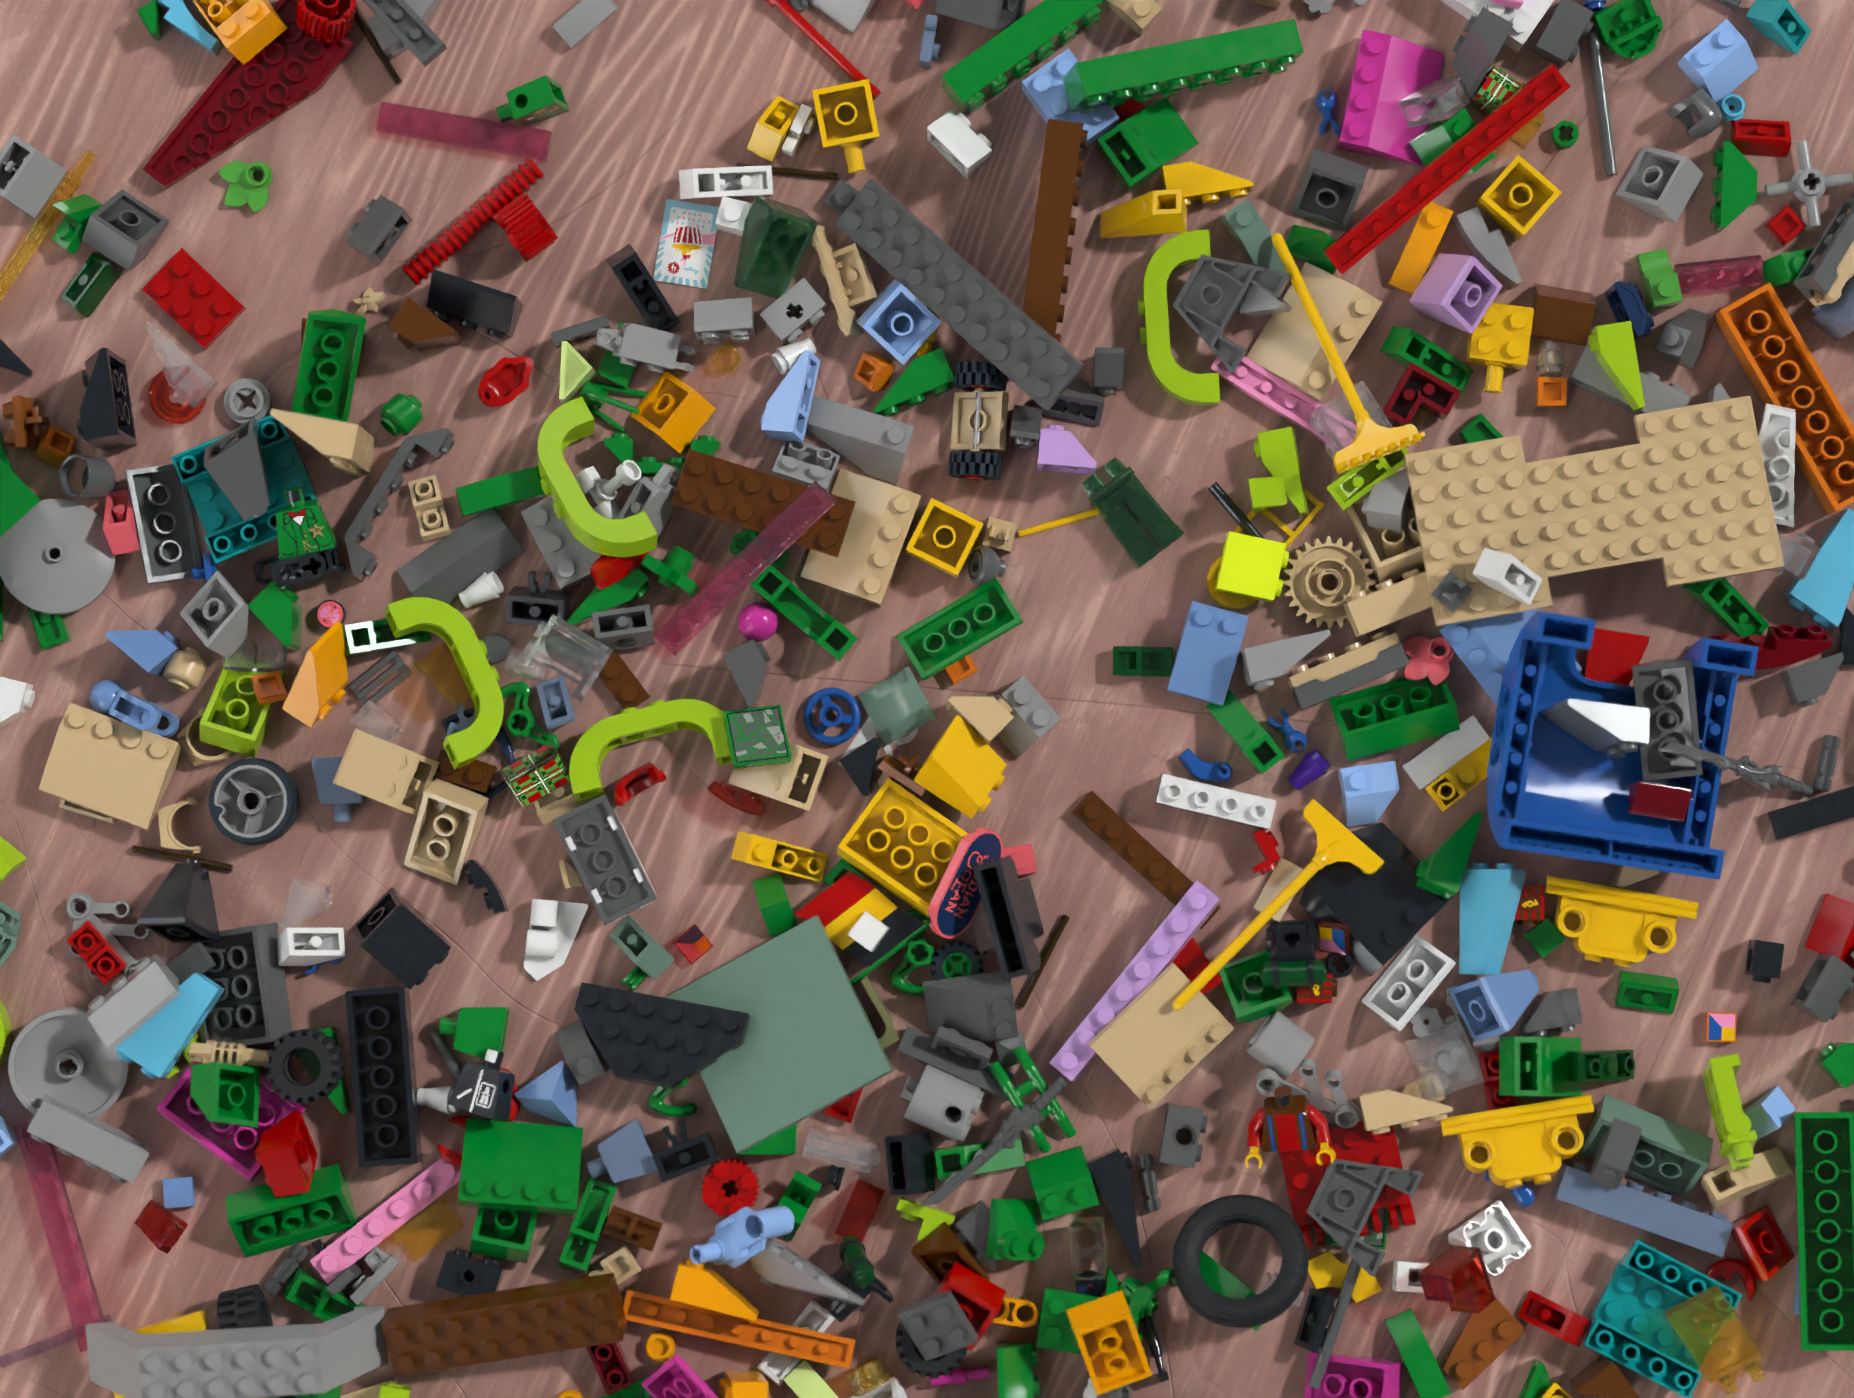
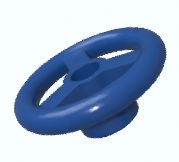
M824 688L817 691L808 699L804 707L803 722L807 732L813 739L825 745H838L848 741L856 733L860 725L861 713L857 701L850 693L839 688ZM830 696H836L846 701L851 708L852 715L843 714L838 705L832 704ZM821 700L823 703L820 711L821 723L815 728L812 722V711L816 703ZM835 711L837 713L836 720L828 721L826 718L827 713ZM840 723L850 724L849 728L841 735L833 737L823 735L828 727H836Z

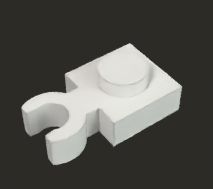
M801 104L790 132L781 148L783 150L782 153L793 157L804 133L810 134L816 120L812 117L813 109L811 107Z

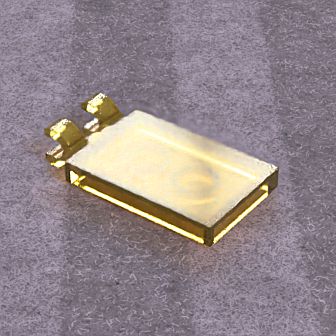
M1718 1284L1665 1311L1666 1317L1710 1384L1719 1380L1726 1393L1731 1395L1739 1391L1735 1384L1737 1380L1732 1374L1733 1372L1745 1367L1754 1382L1765 1377L1762 1372L1763 1367L1758 1361L1763 1357L1761 1350Z

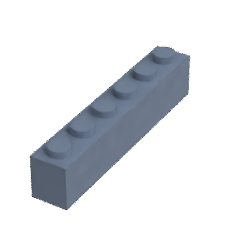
M1574 1161L1571 1162L1570 1166L1561 1165L1551 1197L1723 1257L1734 1225L1726 1221L1727 1215L1711 1209L1709 1215L1699 1212V1205L1682 1200L1681 1205L1670 1201L1671 1195L1657 1190L1654 1191L1653 1195L1642 1192L1644 1186L1628 1180L1626 1185L1620 1184L1617 1190L1590 1180V1173L1587 1172L1588 1166Z

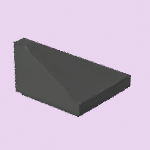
M1022 1032L1018 1033L1019 1037L994 1041L1002 1068L1020 1063L1013 1051L1020 1046H1024L1026 1049Z

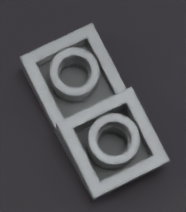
M582 0L556 22L553 27L566 43L573 48L612 15L618 7L612 0Z

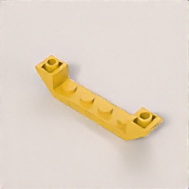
M1492 736L1425 788L1442 812L1487 777Z

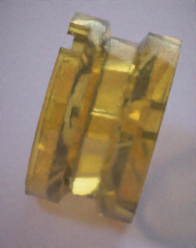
M880 1357L873 1358L844 1374L846 1381L850 1382L853 1387L851 1391L854 1397L877 1388L891 1378L888 1372L883 1370V1362Z

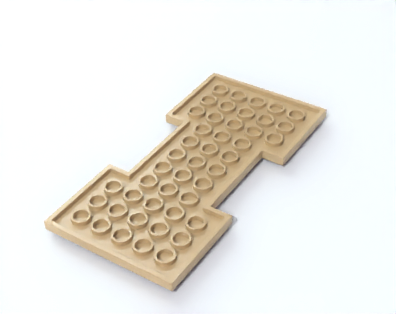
M1751 396L1638 414L1633 417L1638 444L1525 463L1520 435L1405 454L1404 461L1436 627L1550 608L1553 606L1548 578L1658 559L1662 561L1666 587L1783 568L1784 561ZM1484 548L1512 555L1543 579L1531 605L1520 602L1487 586L1472 574ZM1450 571L1473 589L1454 614L1431 596Z

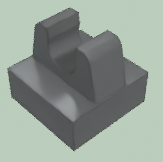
M1450 571L1431 596L1454 614L1473 589Z

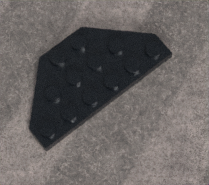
M584 982L581 983L574 1008L617 1079L668 1089L676 1088L683 1083L684 1079L695 1072L699 1073L718 1061L717 1058L731 1049L734 1051L743 1045L750 1020V1015L745 1012Z

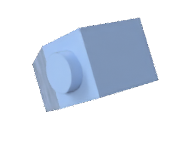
M804 350L766 404L760 424L761 430L772 440L804 441L821 362L810 350Z

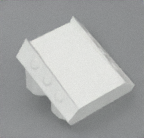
M1499 1200L1448 1234V1243L1453 1246L1471 1273V1277L1480 1283L1492 1276L1499 1275L1504 1271L1505 1266L1521 1258L1531 1249L1530 1243Z

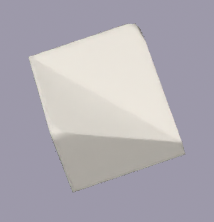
M866 911L847 935L870 952H873L890 928Z

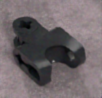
M336 540L335 548L284 559H280L279 554L261 558L254 564V576L261 584L274 582L277 586H291L317 579L322 575L344 571L347 567L345 563H341L338 548L342 546L341 541ZM272 563L270 566L271 577L266 578L263 574V569L266 564Z

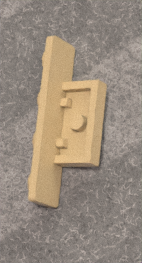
M815 225L810 228L812 233L811 242L818 252L821 261L820 270L826 278L830 289L829 298L832 304L835 305L838 314V326L846 337L862 335L861 328L856 323L858 319L854 307L878 298L863 249L857 243H854L836 251L828 227Z

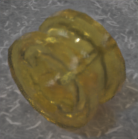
M731 345L721 346L715 353L714 360L720 371L732 373L739 368L741 357L735 347ZM728 352L729 356L733 353L736 356L732 359V365L727 366L726 363L724 365L720 363L723 360V353Z

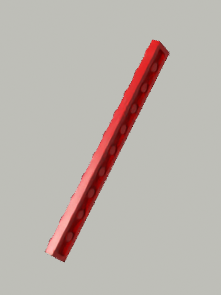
M1549 64L1324 249L1325 255L1337 270L1344 274L1571 86L1553 64Z

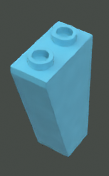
M1850 508L1841 511L1783 595L1789 599L1788 604L1801 613L1806 611L1813 616L1812 621L1824 629L1828 627L1832 629L1839 626L1854 584V511Z
M1471 863V869H1465L1460 884L1459 974H1500L1526 870L1514 869V864L1497 863V869H1489L1488 863Z
M194 973L179 986V995L115 1048L118 1050L116 1055L130 1064L132 1061H135L142 1066L140 1071L154 1080L157 1077L167 1078L225 989L202 973Z

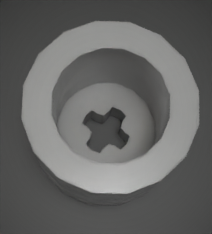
M1275 1011L1271 1016L1267 1015L1256 1028L1248 1041L1250 1044L1246 1051L1267 1068L1273 1069L1279 1077L1285 1080L1306 1056L1315 1038L1282 1013Z

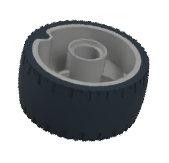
M248 758L230 764L216 777L209 793V810L218 829L231 840L245 845H263L279 839L292 827L299 811V793L294 780L281 766L265 759ZM255 793L259 798V805L251 810L248 808L246 800L249 795Z

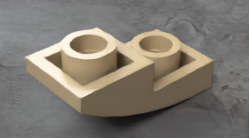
M436 474L409 481L408 485L412 503L416 511L423 541L451 535L448 516Z

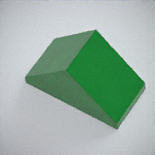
M780 872L753 881L759 907L770 936L786 932L797 926L798 924Z

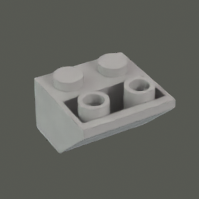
M12 134L0 152V196L37 219L68 174V171Z
M752 298L694 302V332L698 341L703 340L705 345L721 343L720 339L732 338V342L749 341V337L755 336Z
M784 441L771 475L829 493L841 455L804 442Z

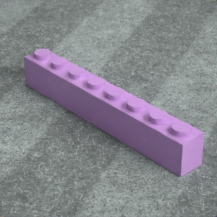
M1196 880L1049 1063L1070 1081H1077L1098 1055L1088 1043L1174 961L1221 903L1222 899L1200 881Z

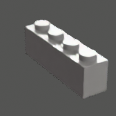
M1589 346L1582 349L1567 381L1636 415L1685 407L1691 396L1685 394L1686 390L1681 386L1670 383L1668 386L1659 381L1660 377L1644 370L1643 373L1640 372L1645 407L1640 411L1634 412L1598 363L1595 352H1591Z
M45 1094L27 1129V1132L31 1133L30 1136L34 1140L43 1144L47 1142L58 1146L57 1150L69 1157L76 1155L84 1159V1163L93 1169L100 1170V1168L111 1172L112 1178L122 1183H126V1181L134 1183L151 1150V1145Z

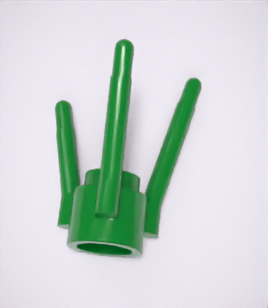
M587 381L580 397L582 396L590 412L623 433L625 429L597 408H603L605 403L635 414H638L640 410L608 397V392L606 391L646 397L647 393L635 389L606 385L599 381L596 384Z

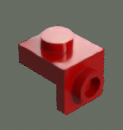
M1264 828L1251 834L1265 860L1253 866L1251 870L1253 873L1260 871L1264 875L1277 867L1275 862L1281 858L1275 849L1279 844L1271 831L1266 833Z

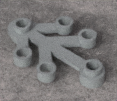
M86 893L71 895L66 902V912L73 919V932L89 919L127 963L124 975L127 978L134 972L133 967L138 961L132 957L114 935L133 936L138 940H143L149 937L151 931L146 929L145 935L140 937L136 932L137 927L140 926L137 923L134 925L102 923L95 915L114 914L118 918H126L132 911V907L127 901L103 903L94 902L93 898ZM81 901L86 905V909L82 913L78 912L76 908L77 904ZM120 904H124L127 907V911L123 915H120L117 911ZM69 944L70 954L75 957H81ZM88 967V974L92 978L98 979Z
M1303 1059L1299 1064V1075L1304 1078L1308 1090L1279 1079V1075L1270 1068L1261 1070L1256 1076V1089L1259 1093L1273 1095L1277 1087L1288 1086L1292 1090V1095H1304L1307 1097L1309 1105H1314L1317 1109L1327 1111L1322 1114L1326 1117L1328 1124L1336 1122L1342 1128H1352L1361 1118V1108L1359 1105L1349 1101L1342 1087L1343 1075L1340 1071L1329 1070L1325 1074V1085L1328 1089L1332 1090L1335 1102L1325 1098L1316 1076V1063L1312 1059ZM1309 1067L1311 1070H1304L1303 1068ZM1332 1078L1338 1079L1337 1081H1330Z

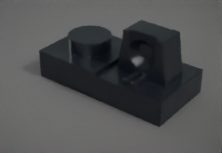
M1310 1288L1294 1344L1309 1351L1319 1353L1327 1332L1326 1326L1334 1310L1336 1296Z

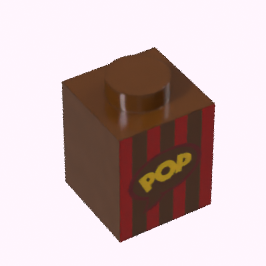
M1523 885L1514 920H1519V926H1536V920H1544V885Z
M1328 973L1324 985H1314V988L1294 986V1002L1332 1003V997H1337V980H1333L1330 973Z

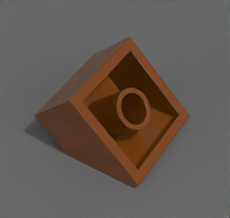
M409 297L388 325L394 331L392 337L408 350L412 347L422 351L457 345L463 340L455 329Z

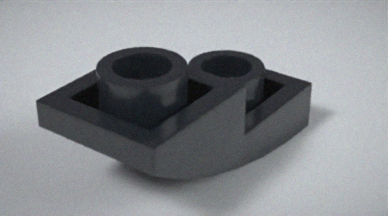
M477 860L467 861L469 867L465 868V874L469 885L474 884L475 889L487 887L488 892L484 893V898L488 910L493 909L494 914L509 911L504 896L491 874Z

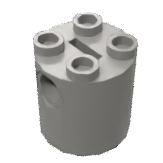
M927 1064L920 1080L909 1075L900 1097L910 1101L903 1117L955 1141L958 1139L964 1141L973 1119L969 1115L970 1113L976 1115L984 1092L980 1091V1088ZM950 1106H956L960 1111H955Z

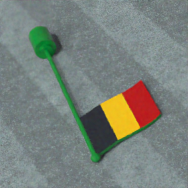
M848 872L794 914L805 920L816 915L819 916L829 939L843 951L868 965L865 970L850 980L852 986L927 928L931 930L929 923L932 924L930 920H923L922 922L898 908L870 882L851 872ZM866 911L890 928L873 952H870L847 935Z

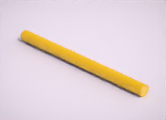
M1112 503L1018 531V534L1021 538L1117 510L1116 505Z

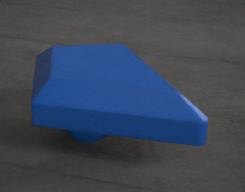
M203 553V567L192 568L193 580L204 579L206 584L217 571L216 564L210 553Z

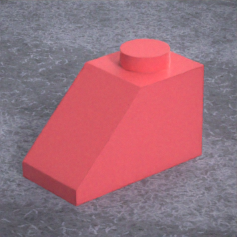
M128 489L111 492L106 497L103 531L113 555L129 554L140 550Z

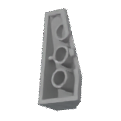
M813 396L806 427L807 430L855 464L868 476L894 485L897 484L915 432V426Z
M771 1238L766 1240L765 1250L751 1259V1269L760 1274L759 1280L771 1288L779 1285L786 1289L863 1305L865 1302L863 1298L791 1248Z

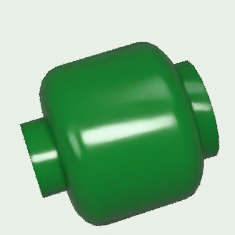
M397 393L381 408L380 423L391 435L406 436L423 420V414L420 410L422 404L412 394L406 396Z

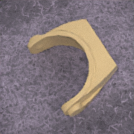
M206 708L197 712L198 715L177 735L194 767L205 766L224 759L228 760L234 756V752L230 750L218 756H208L202 753L196 746L193 735L199 720L202 719Z
M196 797L186 798V800L157 811L161 847L192 850V854L201 853L203 846L188 847L181 844L175 839L171 829L174 813L184 805L198 804L199 801Z

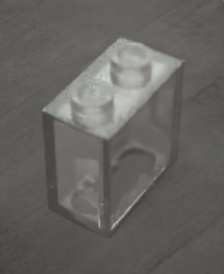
M1362 380L1354 385L1370 417L1380 426L1393 428L1364 381ZM1344 392L1321 405L1309 415L1312 429L1317 435H1321L1326 443V450L1332 459L1339 450L1351 445L1356 435L1357 422L1354 418L1355 414Z

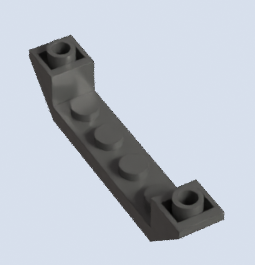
M447 428L409 436L404 439L344 535L353 576L363 581L365 576L369 578L378 565L375 560L378 556L358 544L361 540L366 541L373 530L371 525L377 515L380 517L385 512L389 504L386 501L392 491L396 492L404 481L402 474L407 466L411 468L417 461L420 454L417 452L419 447L438 459L442 454L447 455L455 441L452 439L454 434Z

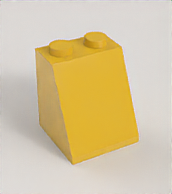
M957 714L936 743L913 781L972 819L978 810L983 813L991 802L992 798L988 795L992 789L997 791L1004 781L1005 776L1001 773L1007 764L964 718Z

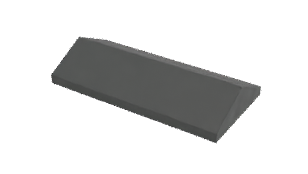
M174 464L125 470L146 584L172 583L193 578L192 568L202 567L187 486L181 483Z
M492 510L477 514L451 532V535H447L399 568L397 572L414 597L437 599L450 605L459 598V593L468 588L484 572L487 574L492 571L496 573L525 553V551L498 512Z
M1692 659L1656 660L1633 665L1632 673L1636 707L1650 709L1649 744L1640 747L1643 781L1703 775L1701 761L1697 764L1683 756L1660 751L1661 748L1670 742L1700 749Z

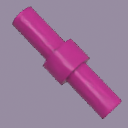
M988 1366L971 1369L958 1367L946 1376L940 1375L938 1378L930 1376L931 1387L955 1383V1386L967 1384L966 1381L989 1378Z

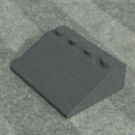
M278 923L219 931V942H201L216 966L203 975L225 989L200 1027L202 1043H206V1040L214 1039L218 1042L251 1045L273 1042L281 1039L288 1032H293L284 966H279L276 939L280 935ZM191 942V943H189V947L192 946V945H193L194 943H196V942Z

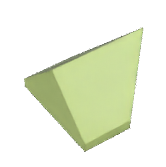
M562 341L559 399L562 403H567L583 389L587 381L591 382L598 375L593 367L568 341Z

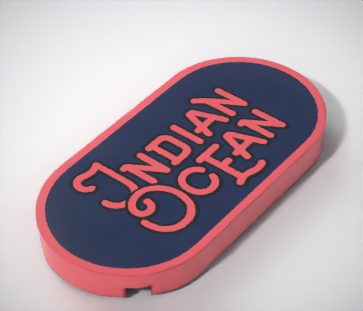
M984 827L977 828L976 830L978 831L968 833L962 839L931 900L928 917L931 918L932 924L929 923L931 930L941 937L951 939L961 935L971 924L982 902L973 866L1002 858L1003 856L1001 837L990 829Z

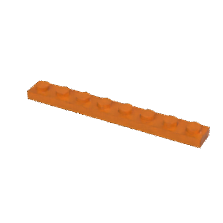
M627 1290L623 1306L627 1321L850 1369L856 1340L758 1318L755 1322L687 1303Z

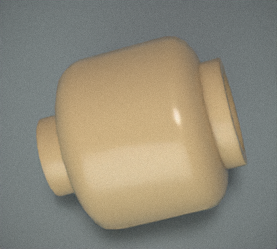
M186 647L185 650H177L164 669L163 674L167 679V684L173 689L185 693L188 690L196 689L207 668L205 661L201 659L202 654L189 647Z

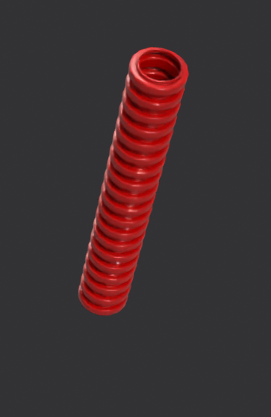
M526 158L524 165L519 164L517 171L512 170L510 177L505 176L503 183L498 182V187L490 189L491 193L489 195L486 193L482 201L479 199L476 206L472 205L469 212L465 211L463 213L465 216L462 218L458 217L457 223H451V228L448 230L445 228L443 230L444 234L441 236L438 234L436 241L431 240L428 248L424 246L422 248L424 251L421 254L417 252L415 254L417 257L414 260L410 258L408 265H402V270L415 285H420L423 278L426 280L428 278L427 275L430 272L433 273L434 268H440L442 266L441 262H447L449 260L448 256H454L456 254L455 250H461L463 243L468 244L470 237L474 239L477 231L481 233L484 225L488 227L491 219L495 221L493 215L518 196H522L525 190L528 192L532 184L534 186L537 184L536 181L538 179L542 180L544 178L542 171L531 159Z

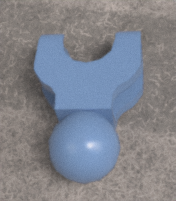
M115 680L100 681L90 691L89 700L92 708L97 713L105 716L112 715L140 730L165 738H171L178 731L179 718L177 715L132 693L126 692L123 686ZM161 716H166L169 720V727L165 730L157 728Z

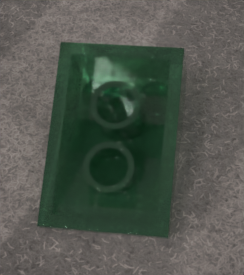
M756 195L744 222L734 285L773 298H780L786 293L818 223L800 208Z

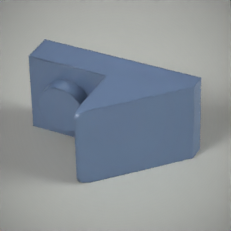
M564 675L536 684L548 730L577 720L578 717L572 705Z

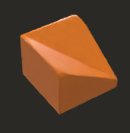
M863 352L853 377L871 391H884L888 386L896 365L879 352Z
M50 425L42 433L34 456L60 468L66 458L71 456L77 437Z

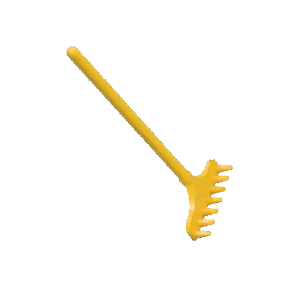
M1274 233L1271 238L1272 243L1286 272L1291 274L1290 280L1355 414L1354 418L1357 422L1356 435L1351 445L1339 450L1333 457L1337 473H1343L1420 443L1425 433H1419L1414 425L1407 424L1394 428L1378 425L1370 417L1368 411L1365 410L1283 236L1280 233Z
M1312 799L1304 808L1303 817L1317 834L1318 845L1315 856L1172 1002L1173 1009L1181 1010L1318 870L1331 863L1341 861L1349 862L1365 874L1371 875L1377 872L1378 869H1381L1384 861L1315 799Z

